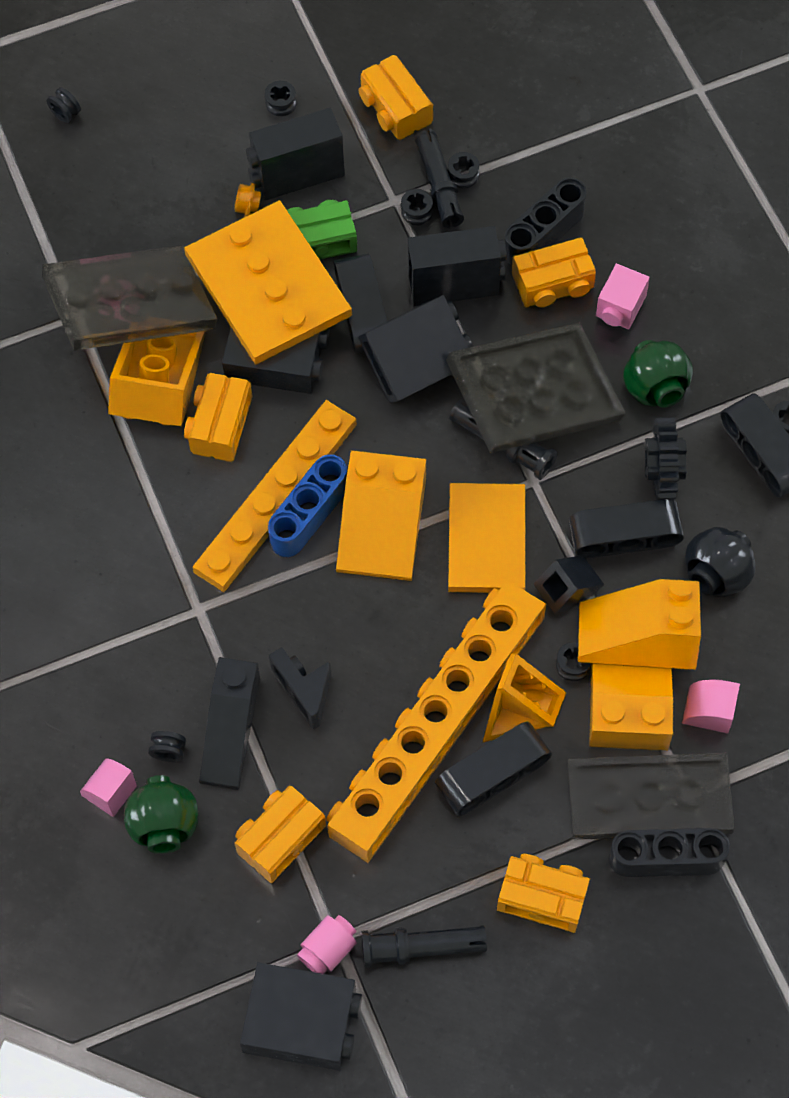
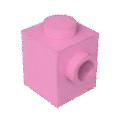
M616 263L598 297L596 316L602 318L605 323L611 326H621L629 330L647 296L650 277Z

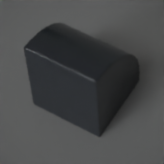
M580 555L556 559L534 582V586L556 614L567 611L579 605L580 602L587 600L602 588L604 583L585 557Z

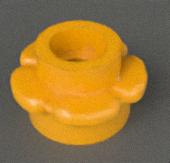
M251 183L250 186L240 184L238 188L235 212L245 214L244 217L249 216L250 212L258 211L261 192L255 191L254 183Z

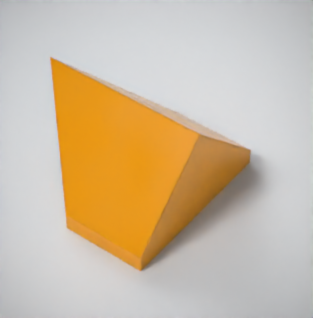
M510 654L495 694L483 742L495 740L526 721H529L535 730L553 727L566 692L519 655Z

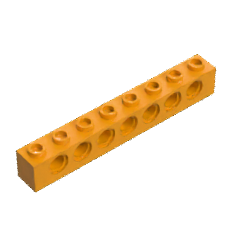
M506 580L500 590L494 588L489 593L483 604L484 612L478 620L473 617L467 623L461 635L464 639L456 649L451 647L445 653L439 665L442 669L434 679L429 677L423 683L417 694V697L420 699L411 710L407 707L399 716L395 724L397 730L391 739L387 740L384 738L379 743L372 756L374 759L372 765L367 771L362 769L357 773L349 787L352 791L344 803L338 801L330 810L326 821L329 822L327 825L329 838L365 862L369 863L501 680L510 654L519 655L544 620L546 603L509 580ZM497 622H505L511 628L507 631H497L492 625ZM481 651L486 653L489 658L485 661H475L470 655ZM454 681H460L465 683L467 688L464 691L455 692L449 689L448 685ZM438 711L444 714L446 718L441 722L434 723L427 720L425 716L430 712ZM409 742H417L424 747L420 752L414 754L408 753L403 749L404 745ZM386 773H395L401 777V780L394 785H387L380 778ZM364 804H372L378 808L377 813L370 817L360 815L357 810Z

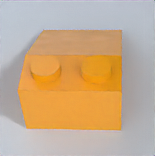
M134 316L110 376L108 414L122 416L126 419L158 422L162 425L182 426L190 402L204 341L205 328Z
M351 451L345 484L336 572L412 581L426 484V459Z
M659 579L579 603L578 662L696 670L701 639L699 581Z
M591 663L589 747L668 751L673 735L672 668Z

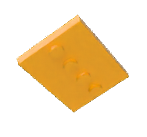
M280 200L184 247L185 255L255 365L352 316V308Z

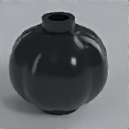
M713 527L696 535L687 545L685 563L689 581H699V590L702 594H712L717 597L731 596L743 591L753 580L756 570L754 553L751 549L750 539L743 532L738 530L732 532L723 527Z

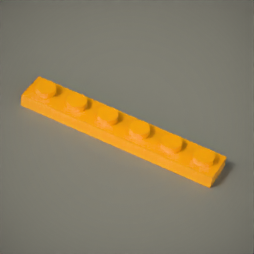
M325 400L192 566L193 572L222 592H225L269 537L268 522L271 516L320 457L327 454L333 455L356 427V418L328 400Z

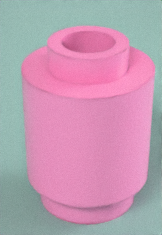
M327 915L301 943L302 950L297 954V957L312 972L324 974L328 971L331 973L357 944L353 937L356 930L342 916L338 915L333 919Z

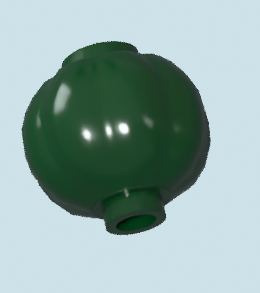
M646 340L639 343L623 371V379L629 393L638 402L653 407L657 405L659 407H669L678 403L684 397L693 376V366L689 357L680 346L670 341L656 342Z
M158 775L148 778L145 786L133 791L124 808V823L129 836L134 842L141 846H147L150 852L156 854L170 853L178 850L181 847L180 843L186 842L191 838L198 824L199 811L194 795L186 787L170 782L168 776Z

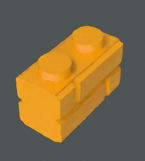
M392 55L382 60L379 65L375 64L362 71L361 87L359 88L360 97L367 107L372 105L378 112V122L385 132L391 130L397 140H401L413 134L415 130L419 131L432 123L433 104L397 56Z
M581 237L517 255L512 259V276L525 307L533 305L546 307L555 302L557 298L568 295L573 298L581 297L594 288L595 267Z
M209 373L207 374L205 384H198L194 395V406L197 407L195 417L187 418L184 429V438L188 439L190 451L193 454L205 457L213 456L215 459L230 462L234 461L253 397L251 382L245 379L228 378L225 375Z
M290 785L283 793L279 790L272 793L263 805L265 811L255 822L252 819L247 820L235 835L238 839L235 842L238 855L250 866L254 867L270 883H273L326 827V818L323 812Z
M521 854L520 858L511 856L498 898L497 911L576 933L590 878L583 877V872L573 866L561 865L559 869L543 865L544 861L534 855Z

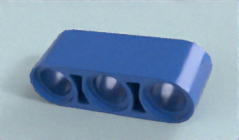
M328 454L320 457L271 516L268 522L269 540L272 550L277 555L291 557L299 553L344 497L347 466L341 457ZM327 475H336L339 477L334 481H326L322 479ZM307 502H312L317 505L312 509H303L300 507L302 504ZM284 530H290L294 532V534L288 538H282L278 536V534Z

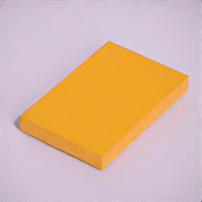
M450 483L448 592L490 593L494 588L500 590L506 580L525 590V484Z

